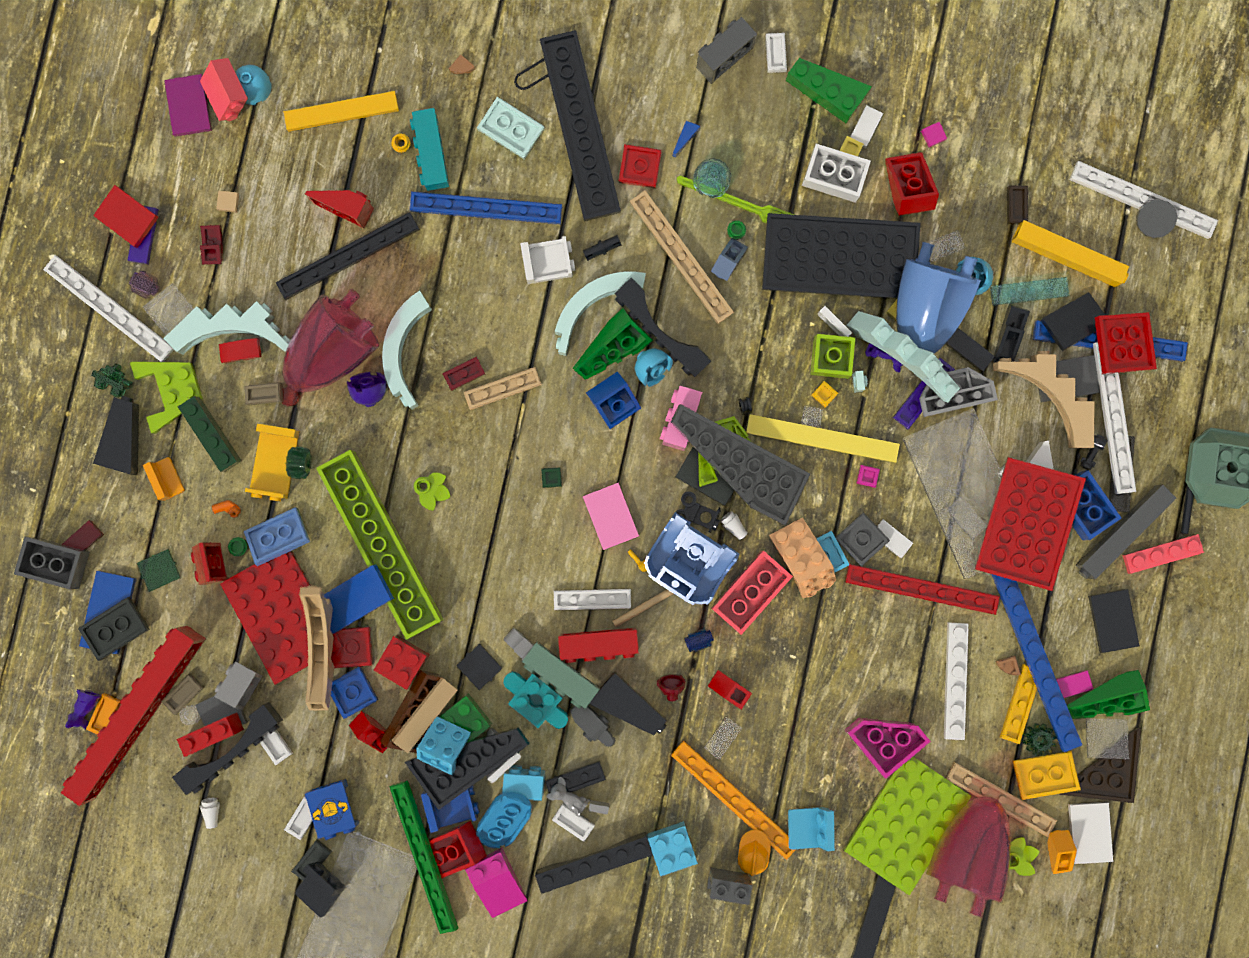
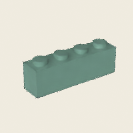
M539 642L534 644L522 661L525 664L523 667L531 673L534 671L540 675L539 679L547 685L550 683L554 685L557 693L563 697L565 695L569 696L572 699L571 703L579 709L581 707L586 709L599 691L598 686L563 660H560L558 656Z

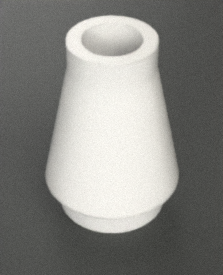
M732 511L720 520L722 527L737 537L738 540H741L748 534L738 515Z
M206 798L201 801L200 809L207 829L218 826L220 803L217 798Z

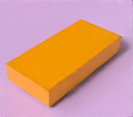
M103 693L86 730L98 734L110 722L108 720L110 715L119 709L121 700Z

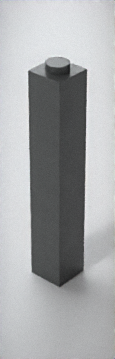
M1163 484L1155 485L1075 565L1079 569V574L1085 579H1097L1167 509L1176 497Z

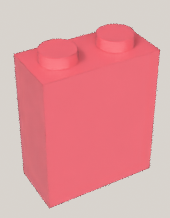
M229 59L211 60L200 83L218 120L233 121L238 117L248 98Z

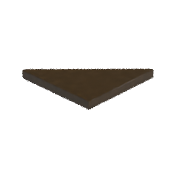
M1135 727L1077 775L1081 790L1060 793V795L1134 803L1141 728Z

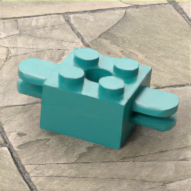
M509 672L505 676L503 684L515 696L508 705L537 728L545 720L557 729L566 726L569 716L567 712L558 706L563 696L557 693L552 685L542 682L536 672H533L527 680L517 672Z

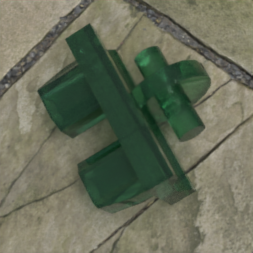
M115 363L112 367L106 365L105 369L101 368L99 371L93 370L91 375L95 377L94 387L104 390L109 384L112 386L110 394L117 398L122 397L126 389L132 387L133 382L123 378L125 373L121 371L122 366L118 363Z

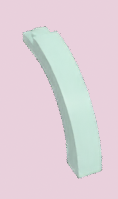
M613 273L600 277L581 288L566 304L556 325L555 334L561 336V338L557 339L556 343L559 355L567 356L573 328L579 317L589 306L602 298L615 295V292L631 277L643 288L646 273Z
M421 291L412 295L397 310L387 328L382 351L383 370L389 389L395 397L402 394L400 400L405 407L409 406L412 410L419 405L405 382L401 357L405 339L412 327L420 318L432 311Z

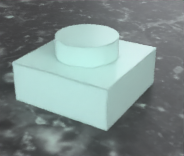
M855 371L852 374L854 393L862 392L867 387V376L863 374V371Z

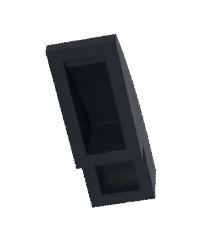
M1008 305L993 362H998L1000 358H1011V362L1015 361L1025 333L1024 327L1030 313L1029 310Z

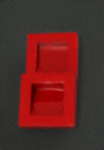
M259 338L219 344L221 363L239 360L247 361L262 357Z

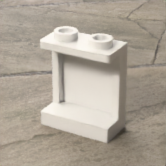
M562 236V239L535 244H528V242L520 243L528 284L573 277L572 271H575L574 260L569 259V253L572 252L571 242L566 241V236Z

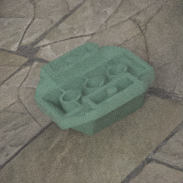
M1207 428L1190 443L1185 482L1194 494L1197 503L1239 509L1249 502L1248 433ZM1227 464L1230 465V471L1227 470Z

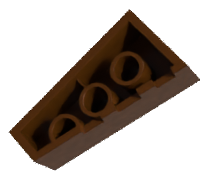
M419 671L380 741L385 747L404 751L393 743L392 739L442 676L427 671ZM428 729L424 732V734L417 741V743L410 750V752L417 753V747L423 739L426 732L428 731Z

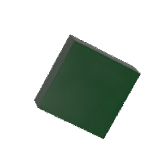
M560 467L541 469L543 488L562 487Z

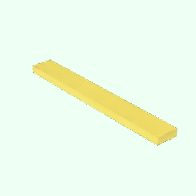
M751 414L749 415L746 433L892 463L897 462L900 446L898 443Z

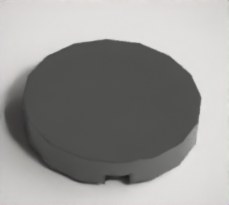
M1161 199L1148 201L1139 209L1136 216V224L1140 231L1152 238L1163 237L1169 234L1177 222V212L1174 206L1168 201Z

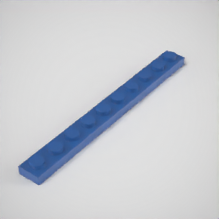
M991 574L1062 752L1082 746L1017 581Z

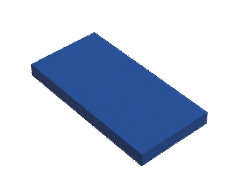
M376 564L324 594L326 599H330L333 607L330 626L332 634L337 633L394 599Z
M96 571L85 623L125 598L130 597L132 599L136 578ZM81 636L79 647L89 648L85 639ZM120 649L113 652V654H119Z

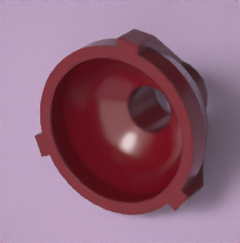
M665 675L657 680V686L664 695H667L668 701L678 700V695L685 688V679L682 675Z

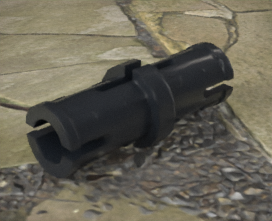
M615 235L607 240H600L598 244L587 249H583V253L587 261L601 254L603 256L606 255V252L622 246L618 235Z

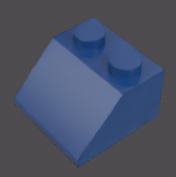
M618 371L586 392L609 429L641 409L628 384Z

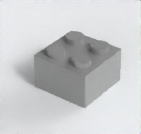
M235 662L234 665L231 664L225 673L227 675L225 680L217 685L214 697L236 709L243 710L263 676Z

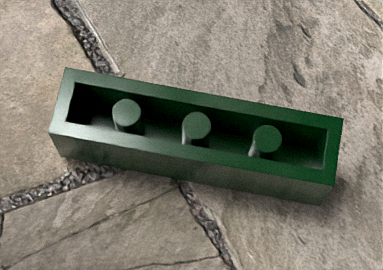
M194 396L178 406L180 412L220 472H226L242 462L200 397Z

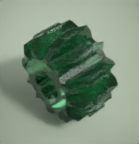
M296 446L291 447L288 451L285 470L289 477L306 479L310 474L312 455L309 449Z
M1034 723L1033 728L1027 727L1029 733H1023V736L1027 737V739L1022 741L1023 744L1027 745L1026 750L1032 751V754L1035 756L1038 754L1045 756L1046 751L1052 753L1050 747L1057 746L1056 743L1052 742V740L1057 738L1056 735H1052L1054 730L1047 728V725L1044 723L1041 725ZM1038 737L1042 738L1041 742L1037 741Z

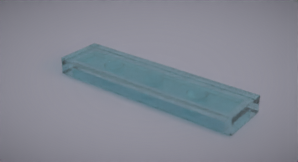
M1067 277L990 287L992 306L1069 296Z

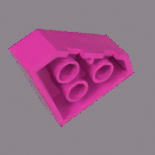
M858 718L845 729L846 733L885 779L931 742L919 726L914 723Z

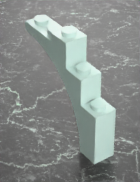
M257 301L244 314L235 305L231 307L226 304L214 316L206 308L202 310L196 306L163 338L176 352L182 355L193 346L208 338L231 333L252 334L275 343L289 355L295 351L291 346L293 342L286 335L282 337L278 333L280 331L279 327L271 322L274 319L270 314L272 310L265 303L261 305Z
M858 311L846 325L857 338L878 347L907 367L926 383L942 401L948 403L960 389L942 368L943 364L932 352L918 348L908 335L894 331L883 318Z

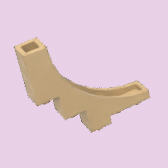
M1038 351L1036 355L1031 356V362L1028 358L1018 359V362H1011V358H1000L998 362L993 363V371L1006 372L1022 377L1035 384L1047 394L1063 419L1067 433L1068 448H1094V401H1087V398H1075V378H1068L1067 374L1056 375V355L1049 354L1050 351Z
M301 587L300 597L304 607L308 636V679L305 703L309 710H329L334 665L331 660L334 637L330 630L333 607L330 599L325 598L321 587Z

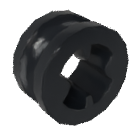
M745 397L744 400L738 399L742 415H745L746 412L752 413L749 397Z

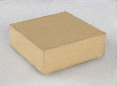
M218 191L216 209L218 211L237 213L239 194L237 192Z

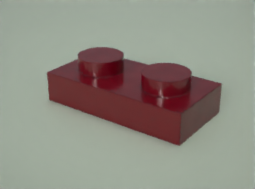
M477 357L442 373L451 391L486 375Z

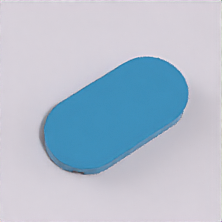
M509 792L498 795L478 823L476 835L479 837L480 842L491 848L511 845L531 816V802L525 796L518 793Z

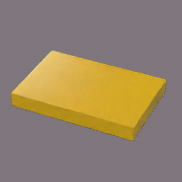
M1072 751L1012 761L1021 800L1081 790Z

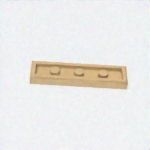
M536 367L465 391L464 395L471 411L539 387L542 384Z
M441 677L392 739V742L406 753H409L457 692V689Z

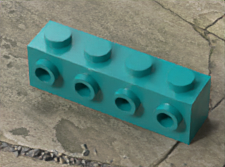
M435 108L413 111L410 125L416 134V137H413L415 149L418 148L419 151L416 159L418 167L422 168V174H419L421 185H425L427 191L450 187Z

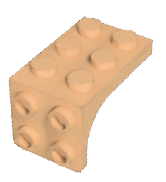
M803 517L769 535L792 574L802 598L812 597L817 591L829 588L834 584L836 577L833 565Z

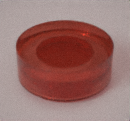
M292 387L283 388V402L281 403L289 407L296 405L300 398L298 391Z

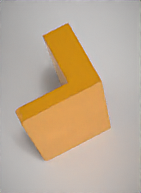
M170 457L156 463L148 462L143 465L158 500L165 501L185 491Z

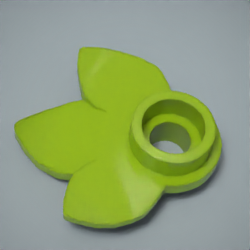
M432 473L428 477H419L414 482V490L419 495L421 505L426 509L434 511L436 501H444L450 498L449 490L442 485L446 479L445 475ZM422 483L427 484V488L425 490H422L420 488V485Z
M1019 837L1010 843L1009 849L1002 854L1001 860L1006 868L1014 869L1021 876H1030L1035 874V869L1031 862L1038 856L1039 850L1033 846L1026 845L1024 837ZM1010 856L1014 857L1012 862L1008 861Z

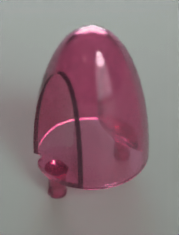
M350 289L342 300L330 299L324 294L320 295L296 327L287 346L282 366L284 381L291 390L306 393L325 388L351 373L379 347L378 339L371 330L374 325L367 318L362 320L350 309L360 298V295L353 289Z
M981 796L966 804L952 819L940 838L926 871L927 875L935 877L940 881L934 899L947 903L948 894L953 885L974 892L973 895L975 897L969 913L981 918L983 917L987 900L992 899L1000 903L1003 902L1011 862V831L1008 816L1002 804L994 797Z

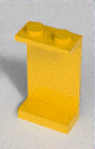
M257 423L256 431L260 432L250 489L245 488V492L251 493L250 497L262 498L263 495L270 496L269 500L281 502L282 498L288 499L300 431Z

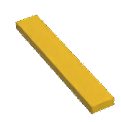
M391 91L283 112L286 129L290 132L398 112L399 107L396 92Z

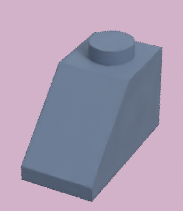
M731 238L719 255L711 272L727 281L748 247Z

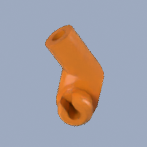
M230 500L212 505L214 514L225 511L230 514V517L236 518L241 512L240 507Z

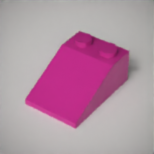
M503 847L487 854L476 865L465 869L474 890L492 918L527 901Z

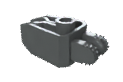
M574 706L570 710L574 722L584 731L583 735L590 742L592 740H599L606 747H611L615 744L616 738L608 731L610 728L608 723L610 721L601 714L599 716L589 706L586 709L583 707L579 709Z

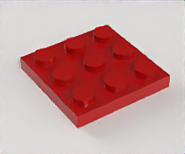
M1149 312L1095 317L1102 374L1157 369Z

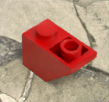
M717 670L707 685L741 710L752 695L748 689Z
M361 711L349 724V727L357 739L383 753L387 747L380 741L386 729L373 717Z

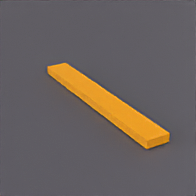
M683 740L671 753V756L749 827L753 830L763 831L768 836L770 845L786 860L792 855L796 849H789L788 834Z

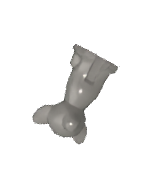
M562 777L558 778V784L554 785L551 793L546 796L549 800H562L577 817L580 816L590 799H586L583 796L578 797L573 793L567 792L566 782Z

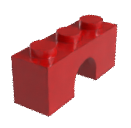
M236 712L178 738L177 742L183 756L186 757L243 731L244 728Z

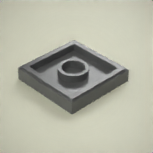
M864 512L835 537L861 566L890 541Z
M214 696L195 705L204 726L236 712L242 725L248 723L243 710L236 709Z

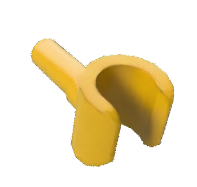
M630 549L627 553L635 560L639 569L642 572L647 571L644 564L645 560L640 561Z

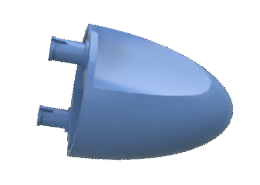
M922 242L918 258L915 260L906 259L897 300V332L908 335L918 348L934 354L948 342L961 324L971 306L981 280L972 276L978 259L965 256L961 272L930 264L929 260L935 245Z

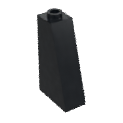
M122 396L121 399L114 397L93 464L137 476L139 405L133 403L134 399Z
M616 672L604 683L590 702L591 705L653 736L656 733L660 734L667 726L665 724L666 718Z

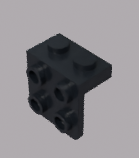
M318 861L307 864L303 869L307 876L295 893L316 915L324 917L346 887Z

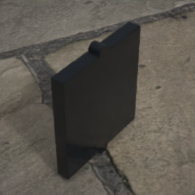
M481 644L470 653H466V657L456 665L478 690L489 681H492L493 677L502 669Z

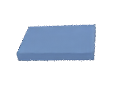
M297 507L244 531L254 563L257 566L310 542Z

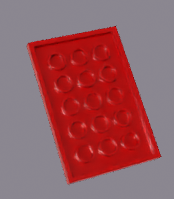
M1007 457L974 569L1053 591L1086 478Z
M292 551L257 566L254 564L220 583L274 685L308 667L307 625L300 597V588L311 585ZM337 633L332 634L334 637L332 653L343 647Z

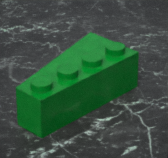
M798 58L785 80L846 124L872 88L870 85Z

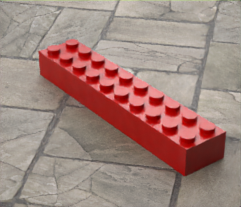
M189 626L172 628L165 636L167 640L155 650L154 655L156 656L144 666V673L133 682L131 692L121 699V706L110 715L108 725L99 731L97 741L87 748L86 757L76 764L74 774L69 776L63 783L64 788L61 794L78 806L96 799L161 705V701L168 695L206 640L205 637Z

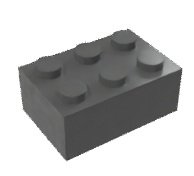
M742 17L737 21L733 20L727 26L726 31L723 33L719 32L713 38L712 43L709 45L705 44L698 51L696 68L712 84L753 49L757 33Z
M24 537L14 575L66 589H79L90 552L37 537Z

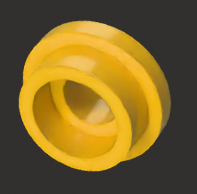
M405 134L395 135L391 142L393 149L399 153L408 151L411 146L410 139ZM400 141L405 142L403 146H398Z

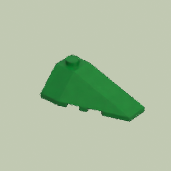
M623 307L603 327L574 365L573 370L586 380L606 370V367L614 362L618 364L622 362V358L630 354L633 356L638 354L653 340Z
M1139 670L1120 674L1067 705L1072 719L1093 718L1097 714H1105L1106 717L1113 716V713L1121 712L1124 715H1133L1150 710L1146 686Z

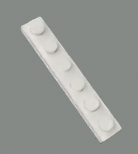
M947 622L944 739L965 740L968 623Z

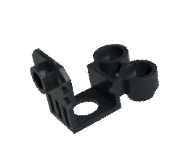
M685 492L681 497V502L685 509H679L676 513L679 515L684 514L685 519L708 528L709 533L713 530L716 531L720 522L718 517L721 513V507L717 511L709 509L697 503L694 493ZM688 496L693 498L691 503L686 502ZM703 512L711 514L710 522L703 523L700 516Z

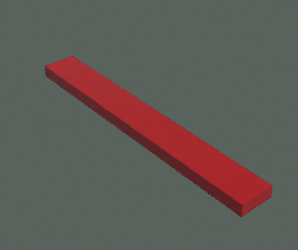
M852 564L848 566L845 583L993 615L997 614L1000 598L997 595Z

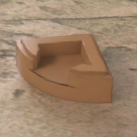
M462 55L449 67V71L457 75L469 74L476 69Z
M1013 655L995 661L1003 672L1010 675H1021L1016 656Z

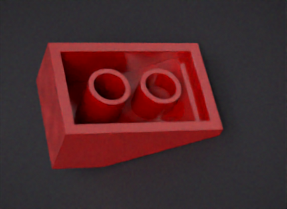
M923 153L886 158L885 163L893 203L898 216L935 210L939 193Z
M350 190L305 192V195L314 205L362 228H365L374 210L370 204L371 201L367 199L365 194L356 191V193Z
M201 542L192 547L191 559L196 566L194 574L199 585L227 580L221 543Z
M471 820L429 839L441 878L474 866L487 856L479 837L476 835Z

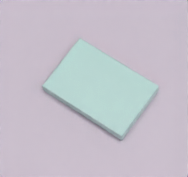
M497 97L481 120L477 130L525 160L545 130V126Z

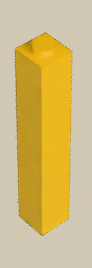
M1025 220L1018 225L1011 242L1113 287L1124 284L1129 275L1127 273L1129 266Z

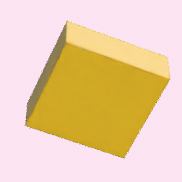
M823 381L811 396L826 408L838 395V392L827 382Z

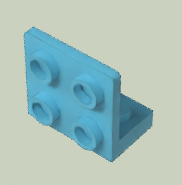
M436 717L417 747V759L452 775L456 769V759L469 739L470 732Z
M825 807L789 809V849L821 848L825 851H835L834 811Z

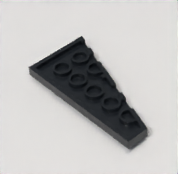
M519 727L466 742L456 759V769L452 775L417 759V757L405 761V764L437 809L440 810L527 747L530 742Z

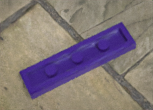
M938 359L943 364L942 368L946 372L955 370L943 359ZM923 381L918 384L893 417L906 429H909L922 413L919 398L926 386V383Z

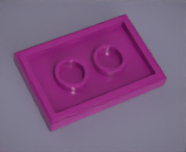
M202 74L164 80L174 137L212 131L207 95L200 83Z

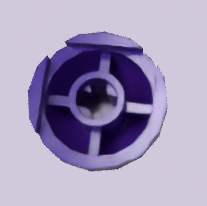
M364 372L350 378L351 382L347 381L351 398L356 403L366 407L376 405V403L384 398L387 390L385 376L379 372H376L377 375Z

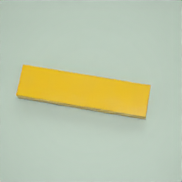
M1022 664L1021 675L1018 676L1000 734V738L1017 744L1021 742L1037 691L1029 667Z

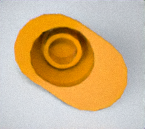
M750 830L741 837L739 844L738 865L741 870L751 876L762 873L769 864L771 845L768 836L763 831Z

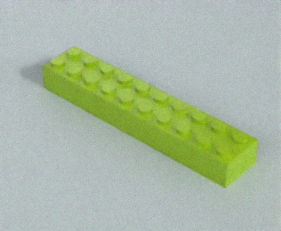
M349 450L317 467L316 469L367 566L377 565L394 599L387 602L406 640L443 621L441 613L356 452Z

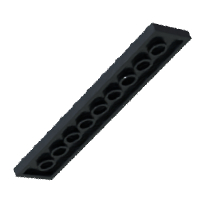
M574 30L540 38L584 221L621 213L577 31Z

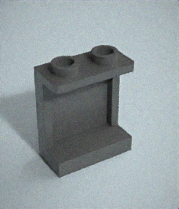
M710 867L707 889H711V899L749 905L752 883L747 873Z

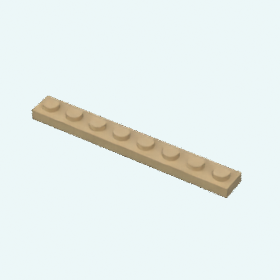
M646 190L630 200L632 207L716 323L720 324L734 313Z

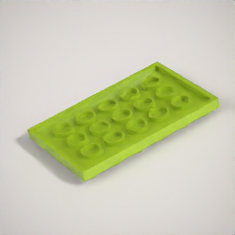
M912 757L889 776L843 851L910 896L970 800L971 795L915 757Z

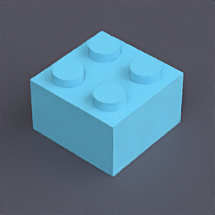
M512 765L504 773L502 794L509 792L518 793L525 796L528 800L542 801L546 770H541L542 767L538 766L522 769L521 765Z
M684 821L647 834L660 876L698 864Z

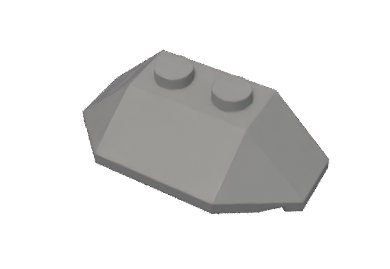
M969 367L947 372L960 387L948 403L942 401L927 384L919 398L924 417L998 400L994 381Z

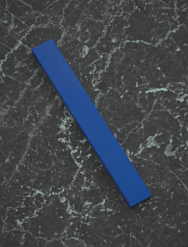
M411 192L410 212L561 225L562 204Z
M1039 320L1035 321L1033 340L1056 343L1043 323ZM1097 332L1073 346L1093 349V343L1098 342ZM1153 337L1155 358L1181 362L1186 360L1188 342Z

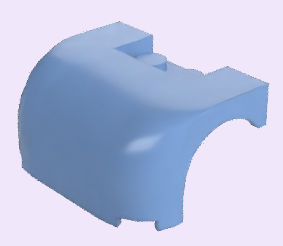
M675 512L648 553L644 562L645 568L651 579L692 605L708 604L714 598L719 585L731 567L736 563L740 554L725 544L721 546L690 526V521Z

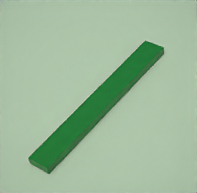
M407 780L392 784L389 788L439 933L454 932L459 927L409 782Z

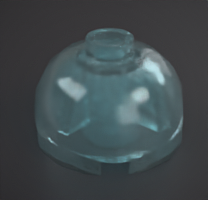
M705 159L694 172L693 184L701 195H709V198L720 197L727 192L730 186V168L720 159Z

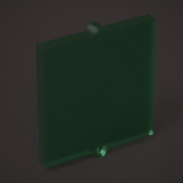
M169 549L137 563L142 574L141 579H144L149 592L181 578L176 567L177 562H174Z

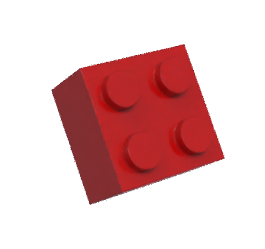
M396 635L391 639L374 671L408 690L430 654Z

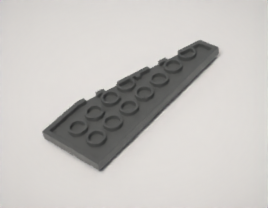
M678 405L671 420L675 428L750 508L786 525L810 473L689 408Z

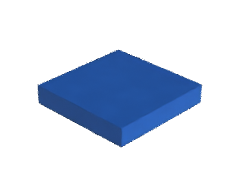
M361 666L332 682L331 697L343 719L379 700Z

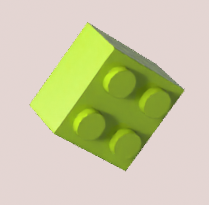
M816 334L813 340L810 375L850 378L853 369L855 338Z

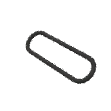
M544 58L529 66L528 68L524 69L515 76L514 83L518 89H529L530 87L549 77L547 74L542 78L538 79L537 81L533 82L532 84L528 85L527 87H520L517 84V79L520 75L545 61Z

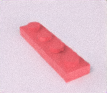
M1195 534L1122 556L1128 574L1202 554L1204 551L1199 534Z

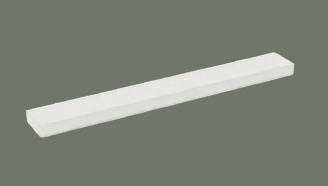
M1080 161L1076 163L1069 179L1137 209H1140L1150 200L1161 199L1168 201L1177 212V222L1175 225L1207 239L1212 237L1218 220Z
M54 255L43 269L160 362H165L174 351L162 337L57 255Z
M1098 342L1093 343L1108 440L1115 494L1136 492L1119 373L1102 374Z

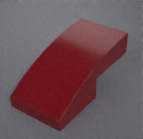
M222 225L200 226L202 265L222 264Z

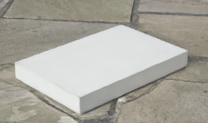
M1109 803L1068 804L1070 834L1077 849L1074 864L1113 862Z

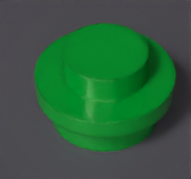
M732 221L727 227V233L732 239H741L746 233V226L741 221Z
M236 537L230 540L228 550L231 555L242 556L247 552L248 544L243 538Z

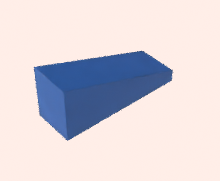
M689 121L685 122L673 151V157L676 158L700 130L699 125Z

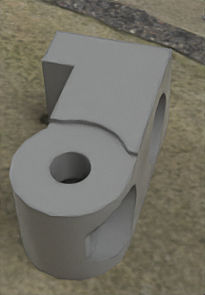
M513 628L503 638L522 660L534 646L516 628Z

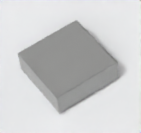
M590 800V812L608 814L609 803Z

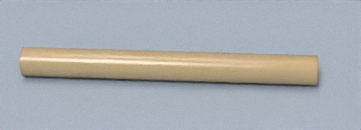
M666 589L612 622L617 628L674 593Z

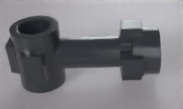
M1099 434L1094 435V448H1090L1086 458L1082 457L1080 467L1090 471L1092 467H1095L1096 463L1093 460L1099 449L1103 451L1108 441L1104 439L1105 437Z

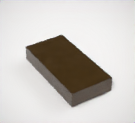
M1009 185L1007 187V224L1019 225L1023 220L1028 222V186Z

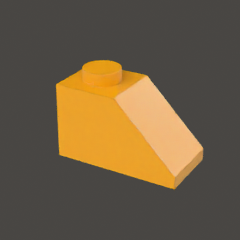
M1055 830L1049 833L1047 842L1052 873L1071 872L1077 852L1076 846L1069 830Z

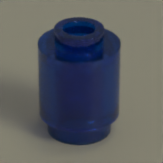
M703 628L688 634V637L684 638L689 652H698L712 646L711 642L714 641L710 630L706 631Z

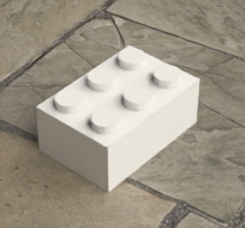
M815 144L802 186L856 203L860 197L871 161Z

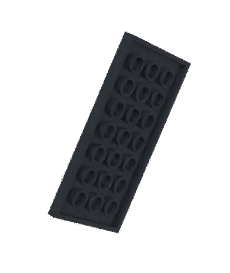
M768 213L762 290L898 299L900 281L906 259L915 260L918 258L921 223Z

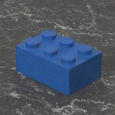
M1089 470L1080 471L1075 475L1086 478L1072 526L1082 540H1091L1122 518Z

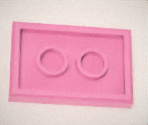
M619 483L583 496L603 550L639 537Z

